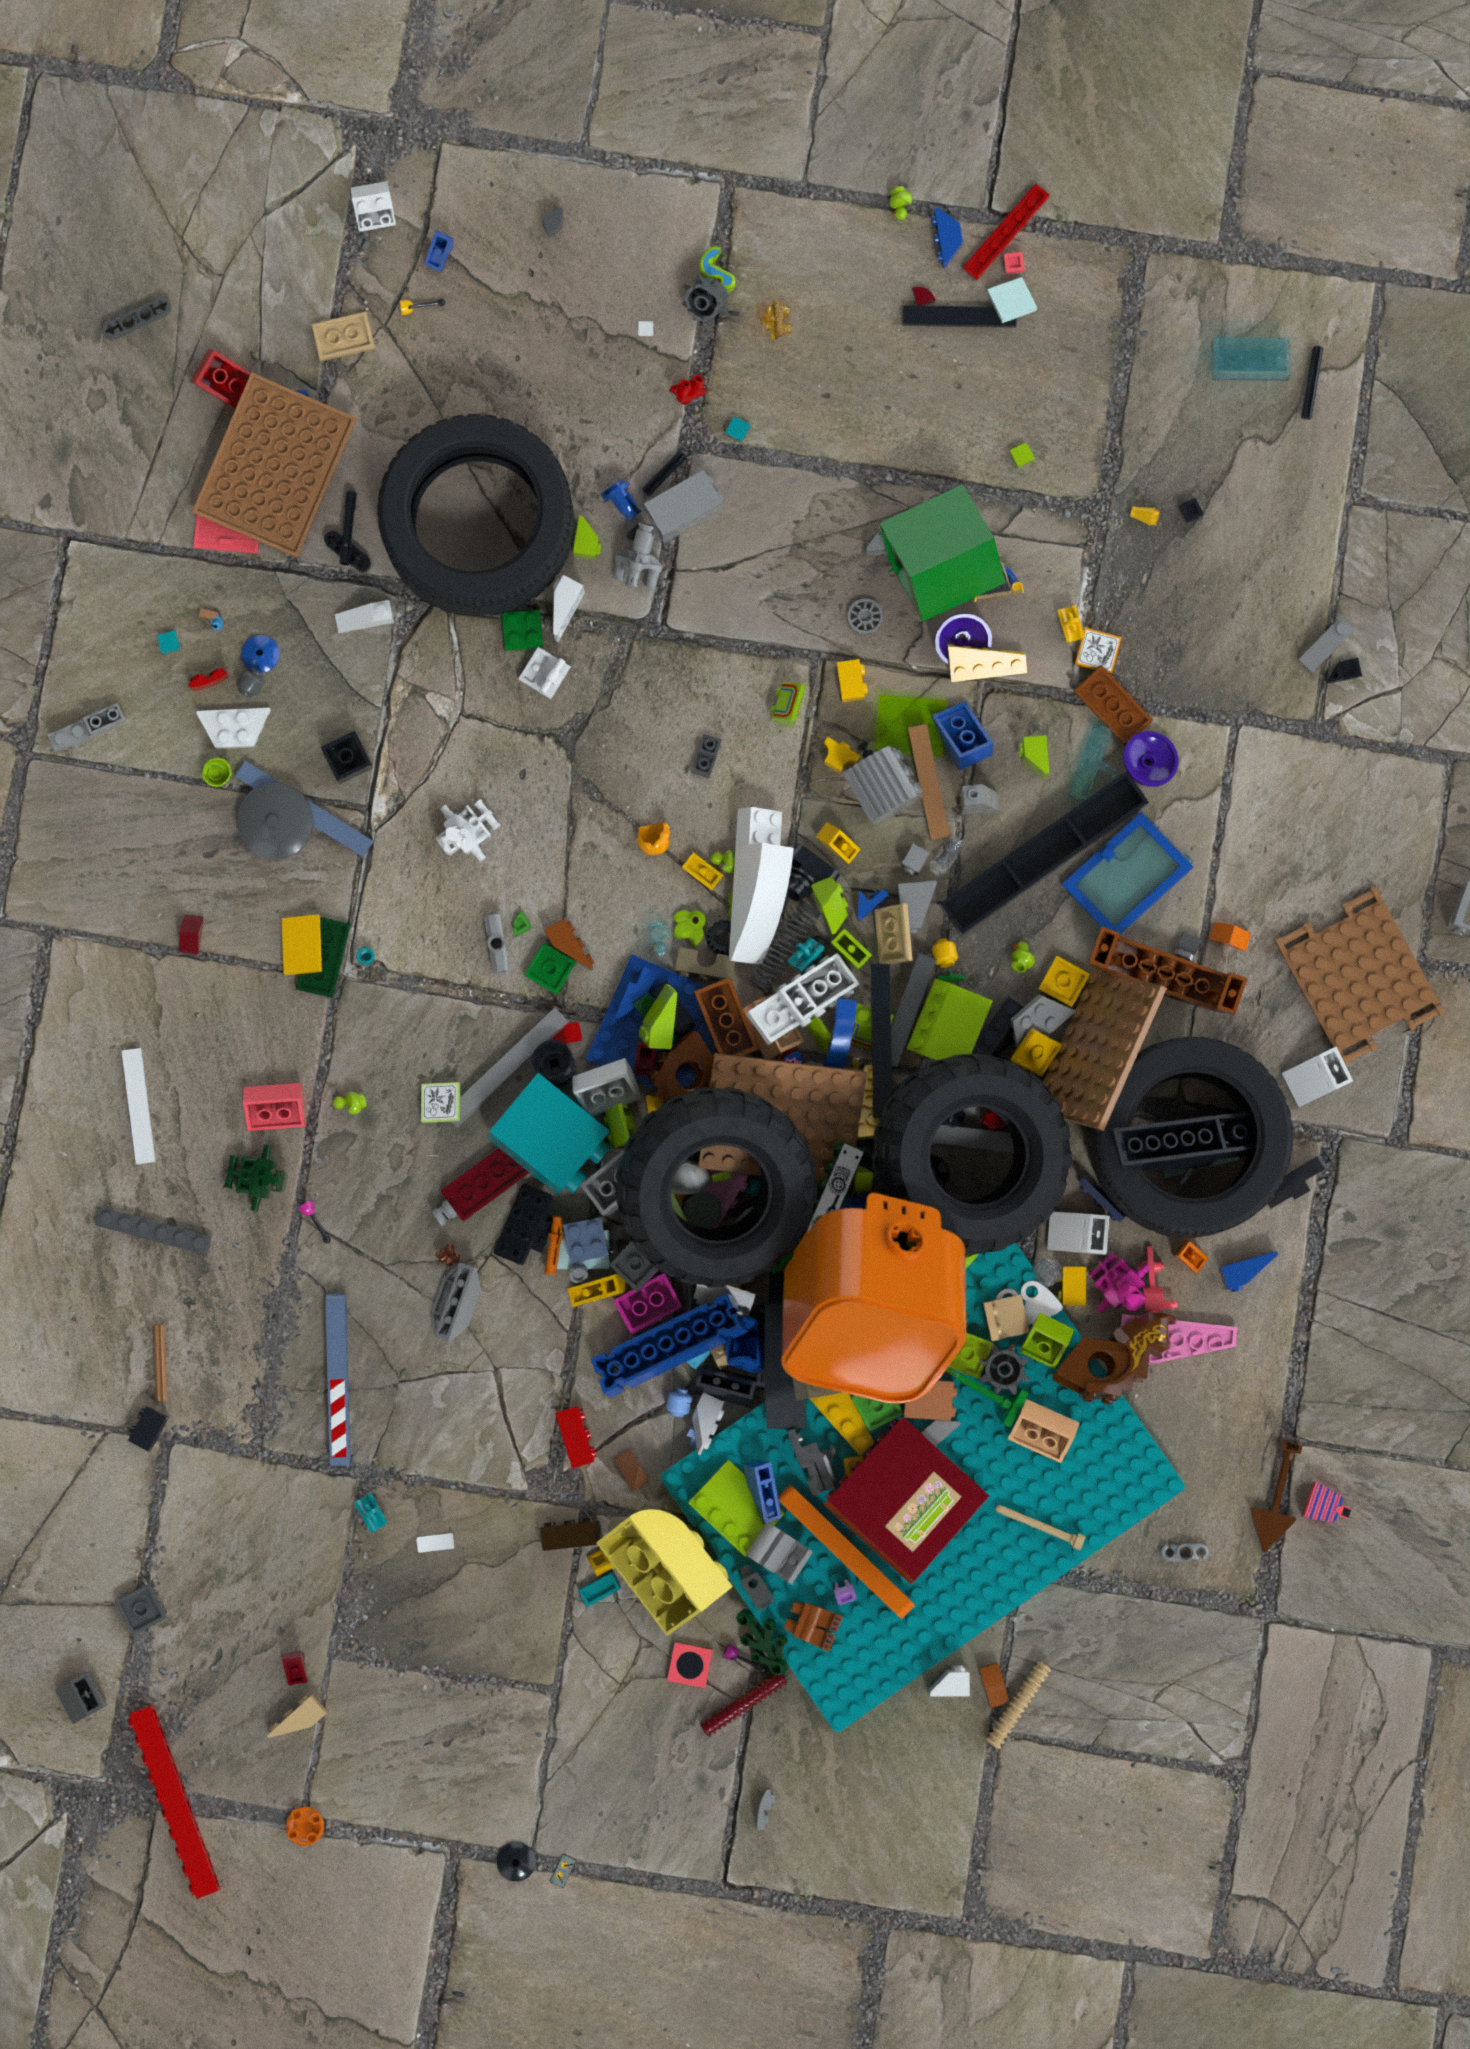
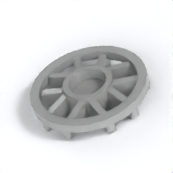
M867 598L859 599L850 606L848 622L854 631L861 634H870L881 626L883 611L874 600ZM861 602H865L863 609L858 605ZM867 602L872 603L870 609L866 608ZM874 605L878 608L879 611L872 612ZM854 607H856V608H858L860 611H859V613H857V612L853 611L852 609H853ZM851 613L857 617L851 620ZM880 614V619L873 618V615ZM859 620L860 623L855 627L853 622ZM872 621L879 622L875 628ZM863 624L865 631L858 628ZM866 624H870L872 629L867 631Z

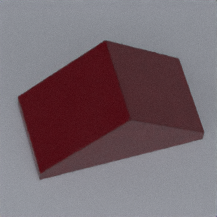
M184 914L179 931L180 953L199 955L204 917Z
M644 1042L637 1043L634 1073L649 1075L655 1066L657 1048H648Z

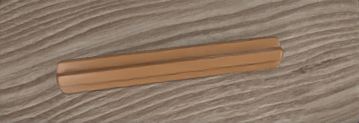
M155 1325L153 1327L156 1401L158 1402L167 1400L164 1325Z

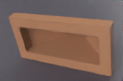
M630 1448L613 1458L633 1492L650 1482Z

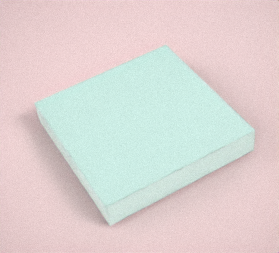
M1022 277L987 289V294L1002 323L1037 311V306Z

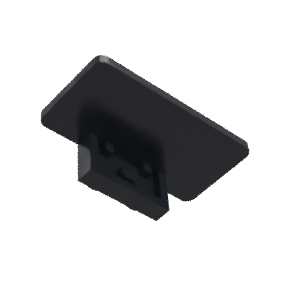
M522 1184L494 1248L495 1255L516 1264L524 1265L531 1249L539 1253L542 1252L552 1226V1215L546 1213L553 1198L552 1194L528 1184Z

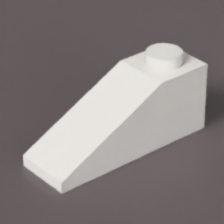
M389 600L370 603L335 614L338 633L395 623Z

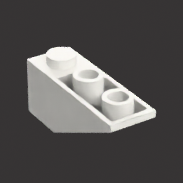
M704 1392L692 1416L698 1455H701L703 1449H708L712 1440L709 1438V1435L714 1436L718 1427L715 1422L716 1420L720 1421L724 1414V1410H722L724 1402Z

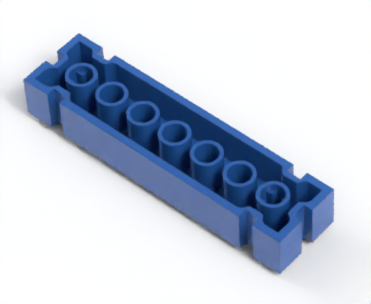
M725 1293L713 1299L715 1302L713 1305L705 1303L612 1348V1354L610 1355L602 1353L591 1358L590 1360L595 1372L602 1376L599 1379V1383L603 1393L611 1398L625 1392V1386L633 1388L726 1343V1337L728 1336L736 1338L747 1333L748 1330L743 1318L736 1314L740 1310L735 1298Z

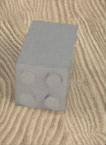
M702 470L645 502L644 509L652 525L656 526V532L664 544L723 511L724 498L719 489L715 490L714 480L709 473L706 474Z

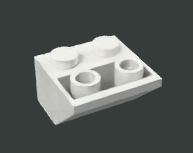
M388 181L351 188L359 232L396 225Z

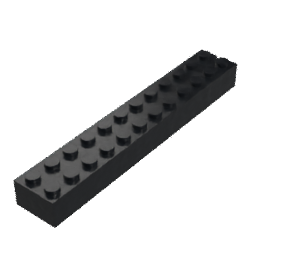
M1126 771L939 904L940 909L948 920L953 919L951 924L961 937L1145 808L1149 801Z

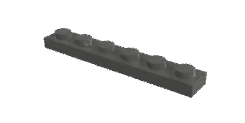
M100 1207L95 1223L96 1226L204 1255L208 1254L212 1240L211 1236Z

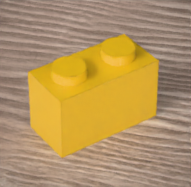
M860 659L837 662L842 703L864 700L865 694H868L867 683H863L862 676L865 675L864 664H860Z
M1062 1267V1271H1058V1282H1061V1290H1058L1059 1302H1061L1062 1306H1086V1267Z

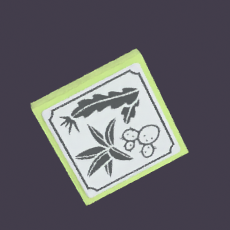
M459 1082L421 1084L422 1123L460 1121Z

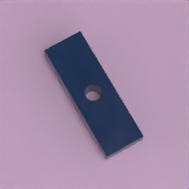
M1087 1174L1079 1180L1081 1190L1086 1194L1090 1193L1094 1197L1093 1201L1100 1208L1104 1207L1108 1211L1107 1215L1113 1221L1121 1222L1126 1217Z

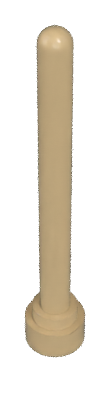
M997 1505L995 1508L996 1512L1070 1542V1545L1079 1551L1086 1536L1082 1534L1071 1535L1004 1506Z

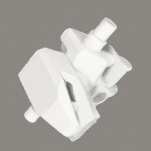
M481 799L474 804L482 814L480 817H477L468 805L458 815L450 811L446 805L442 806L440 810L447 821L444 822L445 831L436 837L438 844L447 855H452L461 848L466 855L472 852L480 862L483 861L486 857L482 853L479 843L487 837L490 838L491 834L482 823L487 820L493 831L501 826L493 817V812L486 808Z

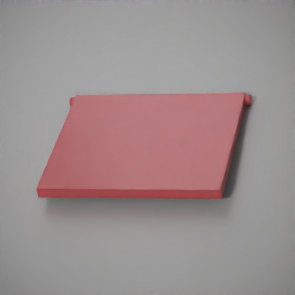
M197 515L193 548L258 554L259 541Z

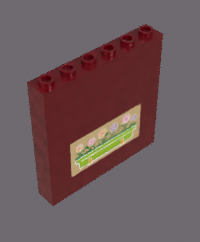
M902 1417L899 1420L895 1418L888 1426L889 1432L887 1434L883 1432L875 1440L878 1444L874 1448L870 1446L863 1454L865 1458L862 1462L858 1460L850 1468L853 1472L849 1476L845 1474L839 1480L838 1484L840 1486L836 1491L833 1488L825 1496L828 1500L824 1505L909 1584H912L988 1499L989 1495L909 1421Z

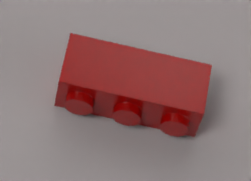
M576 1406L555 1413L571 1468L595 1462L594 1458L597 1457L594 1446L590 1447L588 1439L592 1438L589 1428H585L583 1421L586 1420L583 1409L579 1410V1407Z

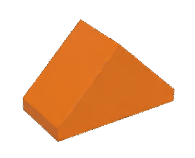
M1214 922L1209 941L1245 952L1251 933L1235 925Z
M1188 1239L1182 1243L1173 1255L1196 1274H1198L1209 1259Z

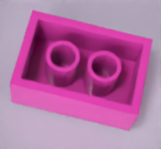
M665 1273L648 1281L639 1292L633 1289L613 1300L631 1335L683 1308Z

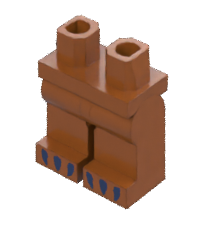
M794 1601L790 1611L800 1616L797 1622L787 1618L784 1629L792 1633L794 1637L829 1652L835 1634L818 1628V1626L836 1633L843 1616L807 1602Z

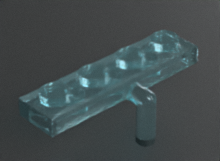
M1093 724L1068 791V796L1084 801L1087 800L1098 769L1105 770L1111 776L1117 775L1118 771L1108 763L1101 762L1113 732L1112 729Z

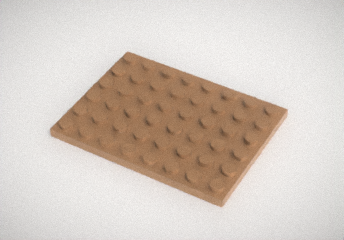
M251 372L192 513L298 558L357 418Z
M1093 969L1088 983L1081 994L1075 1013L1065 1030L1061 1041L1063 1046L1051 1062L1047 1075L1042 1081L1043 1085L1057 1099L1065 1120L1104 1131L1167 988L1158 984Z
M714 1053L709 1087L712 1089H724L726 1087L740 1089L743 1092L766 1099L784 1112L801 1132L814 1159L816 1182L824 1179L826 1174L824 1169L827 1163L832 1160V1150L836 1144L845 1142L856 1147L867 1072ZM718 1145L701 1149L699 1152L698 1168L761 1175L756 1159L739 1148Z

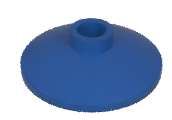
M257 635L248 639L241 653L245 666L250 670L254 668L261 673L272 670L280 657L276 642L264 635ZM258 650H263V654L261 656H258L256 654Z

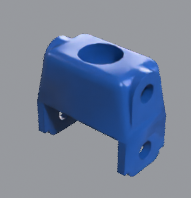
M741 1316L748 1332L736 1338L726 1337L727 1364L751 1373H761L765 1368V1327L758 1320L750 1316Z

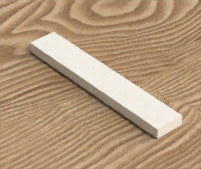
M142 1049L123 1050L122 1059L136 1165L154 1163L156 1159Z

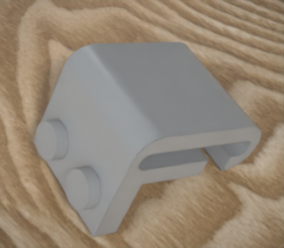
M766 1522L745 1555L792 1585L813 1551L769 1522Z

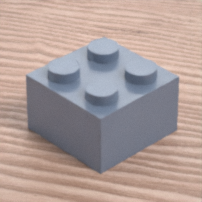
M601 1217L563 1225L571 1264L609 1256Z

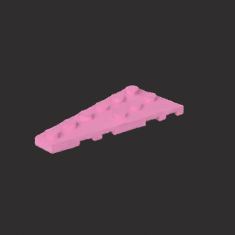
M1121 1314L1120 1328L1127 1322L1130 1323L1135 1317L1140 1318L1141 1316ZM1176 1320V1324L1168 1325L1170 1349L1164 1351L1158 1357L1150 1355L1149 1365L1236 1347L1237 1327Z

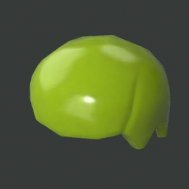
M218 757L208 760L202 768L203 780L213 787L223 786L231 777L230 765L226 760Z

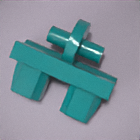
M809 937L804 944L798 943L796 945L798 950L787 962L805 974V970L810 967L809 964L813 960L816 961L822 957V951L825 948L822 944Z
M372 1493L354 1502L370 1533L388 1524Z

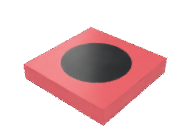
M675 1642L667 1681L705 1688L713 1649Z

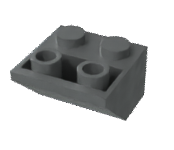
M90 1671L55 1689L72 1724L108 1706Z

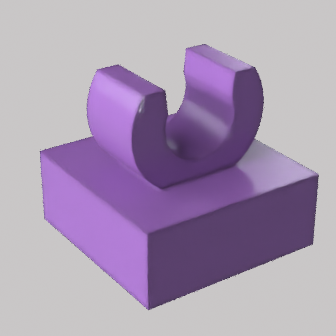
M844 1580L846 1586L839 1588L838 1584L835 1583L834 1593L839 1606L857 1600L853 1585L849 1584L848 1580Z

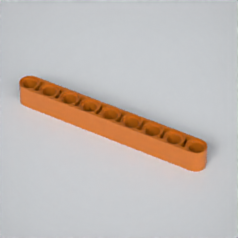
M791 1484L778 1495V1500L898 1617L903 1619L915 1606Z

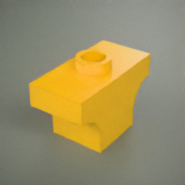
M829 737L824 742V747L828 751L824 764L841 773L846 765L859 762L861 756L850 750L851 747L842 741L838 743Z

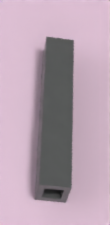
M927 952L919 953L891 1027L892 1067L896 1069L937 960L933 958L932 954Z

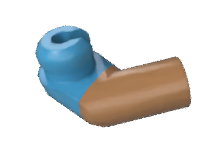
M204 608L200 609L199 617L209 619L213 630L218 631L223 627V621L218 612Z

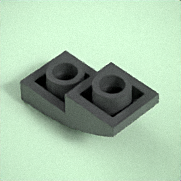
M703 734L691 773L710 779L722 739Z

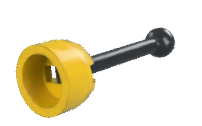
M444 299L413 304L409 300H399L401 315H408L414 308L445 305Z

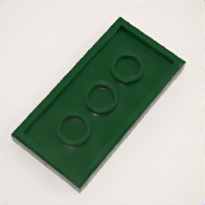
M320 917L322 972L299 974L296 990L334 998L351 924Z

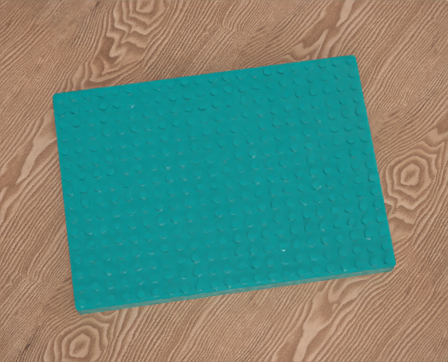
M1016 1243L1000 1251L977 1253L978 1256L967 1267L966 1332L993 1343L1000 1351L1008 1350L1014 1344L1015 1353L1020 1358H1029V1361L1024 1365V1373L1030 1377L1029 1380H1021L1016 1385V1388L1029 1393L1026 1399L1080 1424L1063 1461L1059 1463L1008 1440L1017 1416L1011 1427L1001 1424L1000 1420L1006 1411L1005 1409L1000 1407L995 1401L959 1382L954 1376L944 1372L938 1381L954 1382V1386H957L956 1398L952 1400V1405L956 1406L955 1417H951V1421L960 1422L961 1425L937 1444L936 1447L984 1490L989 1497L912 1584H909L824 1505L828 1500L825 1496L831 1489L814 1496L812 1495L807 1482L809 1477L807 1467L801 1469L787 1433L793 1429H767L766 1401L713 1437L708 1449H703L701 1455L697 1454L696 1449L661 1474V1481L692 1526L698 1527L717 1555L718 1559L716 1561L725 1568L729 1580L760 1625L763 1627V1623L769 1618L775 1620L777 1626L773 1630L772 1642L774 1643V1639L781 1634L787 1638L788 1643L784 1646L785 1661L835 1732H840L1181 1493L1185 1488L1184 1482L1123 1395L1117 1401H1113L1111 1405L1102 1404V1400L1085 1402L1082 1401V1398H1079V1393L1052 1380L1054 1372L1075 1348L1076 1343L1081 1341V1335L1063 1309L1050 1318L1074 1329V1332L1055 1369L1020 1352L1028 1333L991 1341L983 1303L996 1300L1000 1291L1004 1289H1013L1018 1295H1021V1289L1025 1283L1029 1281L1044 1283L1042 1279L1041 1281L1039 1279L1036 1280V1278H1040L1039 1275H1035L1036 1271L1033 1274L1034 1268ZM1031 1285L1026 1288V1295L1028 1297L1034 1298L1037 1296L1038 1289L1035 1286ZM1006 1293L1003 1295L1002 1299L1012 1297L1013 1295L1011 1293ZM1033 1324L1028 1325L1029 1331ZM1098 1359L1088 1361L1090 1373L1095 1377L1105 1378L1107 1372ZM1006 1364L1003 1367H999L1002 1375L1009 1373ZM983 1368V1371H982V1373H981L980 1378L985 1374L984 1368ZM951 1369L957 1373L967 1376L968 1378L974 1380L975 1382L983 1385L984 1387L994 1392V1386L991 1385L989 1381L980 1382V1380L976 1378H973L964 1373ZM1001 1389L998 1395L1006 1396L1011 1400L1014 1396L1009 1389ZM807 1399L806 1429H795V1432H800L803 1439V1443L800 1444L801 1447L814 1442L817 1443L819 1451L829 1450L830 1445L834 1446L836 1452L831 1461V1469L838 1485L833 1488L836 1491L840 1486L838 1484L839 1480L846 1474L843 1458L863 1456V1454L859 1455L813 1402ZM898 1403L904 1413V1403ZM904 1414L897 1417L896 1419H901L904 1416ZM904 1417L919 1432L925 1430L935 1421L932 1419ZM893 1420L869 1432L874 1441V1444L871 1446L872 1448L878 1444L875 1440L883 1432L885 1434L889 1432L888 1426ZM759 1459L769 1461L772 1465L777 1496L791 1484L915 1606L903 1619L898 1617L780 1501V1509L785 1514L774 1526L813 1551L792 1585L763 1567L760 1563L741 1554L688 1502L728 1460L744 1475L743 1464ZM996 1506H1004L1071 1535L1082 1534L1086 1536L1080 1551L1074 1549L1068 1541L996 1512ZM746 1565H749L753 1573L756 1571L759 1573L776 1600L761 1611L756 1608L741 1584L743 1578L739 1570ZM844 1580H848L849 1584L853 1585L857 1600L839 1606L834 1593L835 1583L838 1584L839 1588L846 1586ZM753 1582L751 1584L752 1588H755L757 1586L756 1582ZM794 1601L807 1602L843 1616L836 1633L818 1626V1628L835 1634L829 1652L794 1637L792 1633L784 1629L787 1618L797 1622L800 1616L790 1611Z

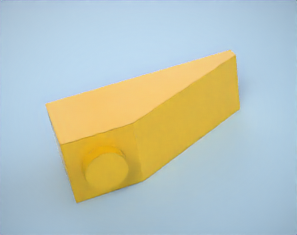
M619 1274L567 1288L571 1305L575 1307L630 1292L631 1286Z

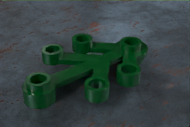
M743 1609L736 1615V1620L741 1626H748L757 1640H754L750 1633H745L740 1638L741 1643L744 1646L756 1649L751 1654L753 1661L768 1665L774 1675H784L788 1671V1664L784 1660V1646L788 1643L787 1638L781 1634L774 1639L776 1645L775 1653L772 1649L773 1630L777 1626L775 1620L769 1618L763 1623L765 1629L764 1637L753 1621L754 1614L752 1611Z

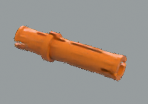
M552 1216L551 1233H548L550 1239L544 1274L556 1275L561 1239L564 1237L562 1231L565 1218Z

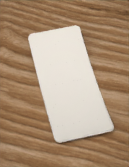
M452 1533L416 1538L419 1553L454 1548Z

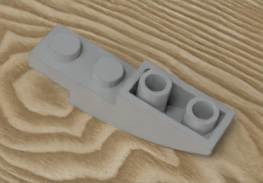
M118 703L85 716L76 723L48 734L47 738L54 752L58 753L69 747L73 748L118 726L126 719Z

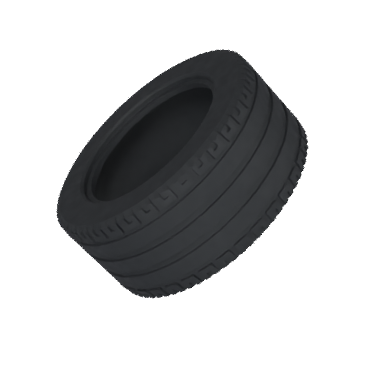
M1179 1037L1153 1044L1138 1052L1104 1131L1089 1128L1091 1162L1103 1191L1130 1220L1150 1231L1178 1238L1210 1236L1236 1227L1252 1218L1276 1194L1285 1178L1292 1156L1293 1122L1290 1118L1289 1105L1286 1103V1097L1282 1089L1279 1088L1278 1082L1272 1074H1269V1070L1261 1062L1256 1061V1058L1248 1052H1244L1237 1046L1217 1039ZM1177 1078L1203 1080L1225 1091L1236 1102L1241 1112H1253L1257 1127L1256 1151L1253 1155H1247L1245 1164L1237 1178L1218 1195L1201 1199L1178 1197L1163 1191L1153 1184L1141 1169L1120 1166L1112 1129L1131 1126L1135 1110L1144 1095L1151 1088L1162 1082Z

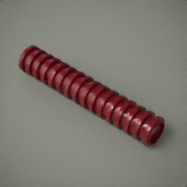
M772 1673L770 1678L766 1677V1680H762L761 1684H756L755 1688H750L751 1691H746L745 1695L741 1694L739 1699L738 1697L735 1698L736 1701H731L729 1706L727 1704L725 1705L726 1708L720 1709V1712L716 1711L714 1716L710 1715V1719L706 1718L704 1723L700 1722L702 1730L708 1737H711V1734H715L716 1730H721L722 1726H727L726 1723H731L732 1719L736 1720L738 1715L740 1717L742 1716L741 1713H746L748 1708L750 1710L752 1709L751 1706L757 1705V1702L761 1703L763 1698L767 1699V1695L771 1696L773 1691L777 1692L776 1689H781L782 1685L786 1686V1679L783 1675L777 1676Z

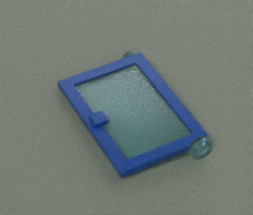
M1140 812L1064 881L1062 886L1100 926L1096 930L1098 934L1101 927H1105L1119 932L1120 936L1193 869L1191 865L1193 860L1187 854L1183 856L1149 819Z

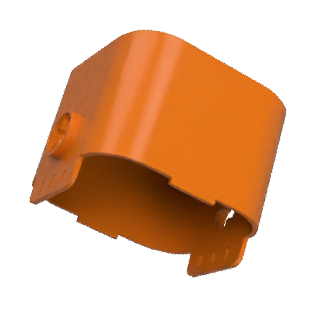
M871 1193L866 1198L865 1210L856 1208L839 1209L820 1217L811 1230L806 1232L794 1250V1256L785 1268L782 1366L790 1376L802 1383L885 1403L911 1402L924 1396L934 1387L965 1344V1245L958 1236L941 1229L940 1213L933 1207ZM883 1203L886 1204V1210L883 1209ZM902 1208L905 1209V1214H902ZM920 1213H923V1219L920 1218ZM899 1232H904L908 1234V1241L916 1243V1247H912L909 1251H904L900 1249L899 1243L893 1241L892 1237L897 1238Z

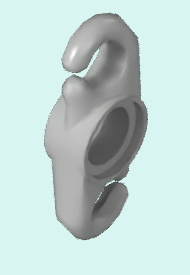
M1203 1543L1172 1544L1170 1548L1173 1550V1555L1170 1557L1165 1554L1168 1545H1164L1160 1551L1161 1557L1168 1562L1199 1560L1200 1557L1197 1555V1549L1199 1548L1204 1550V1555L1201 1557L1202 1560L1209 1556V1549ZM1182 1547L1190 1549V1555L1187 1558H1182L1179 1554Z

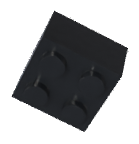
M355 731L320 747L339 785L373 768Z

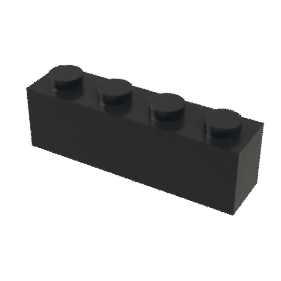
M1008 996L977 1040L972 1054L997 1057V1055L1013 1043V1029L1011 1028L1010 1019L1023 1009L1024 1006Z

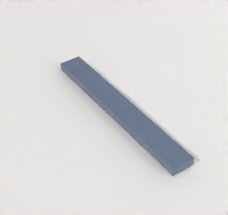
M244 761L235 775L237 779L253 789L268 783H280L247 761ZM307 800L313 813V827L364 858L374 841Z

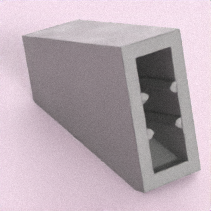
M936 881L902 883L897 886L899 904L907 903L910 934H916L917 930H921L937 885Z

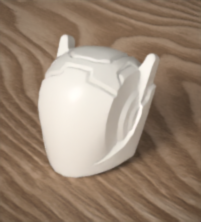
M685 1160L674 1177L672 1191L677 1194L701 1192L711 1184L712 1174L708 1169L698 1168V1162Z

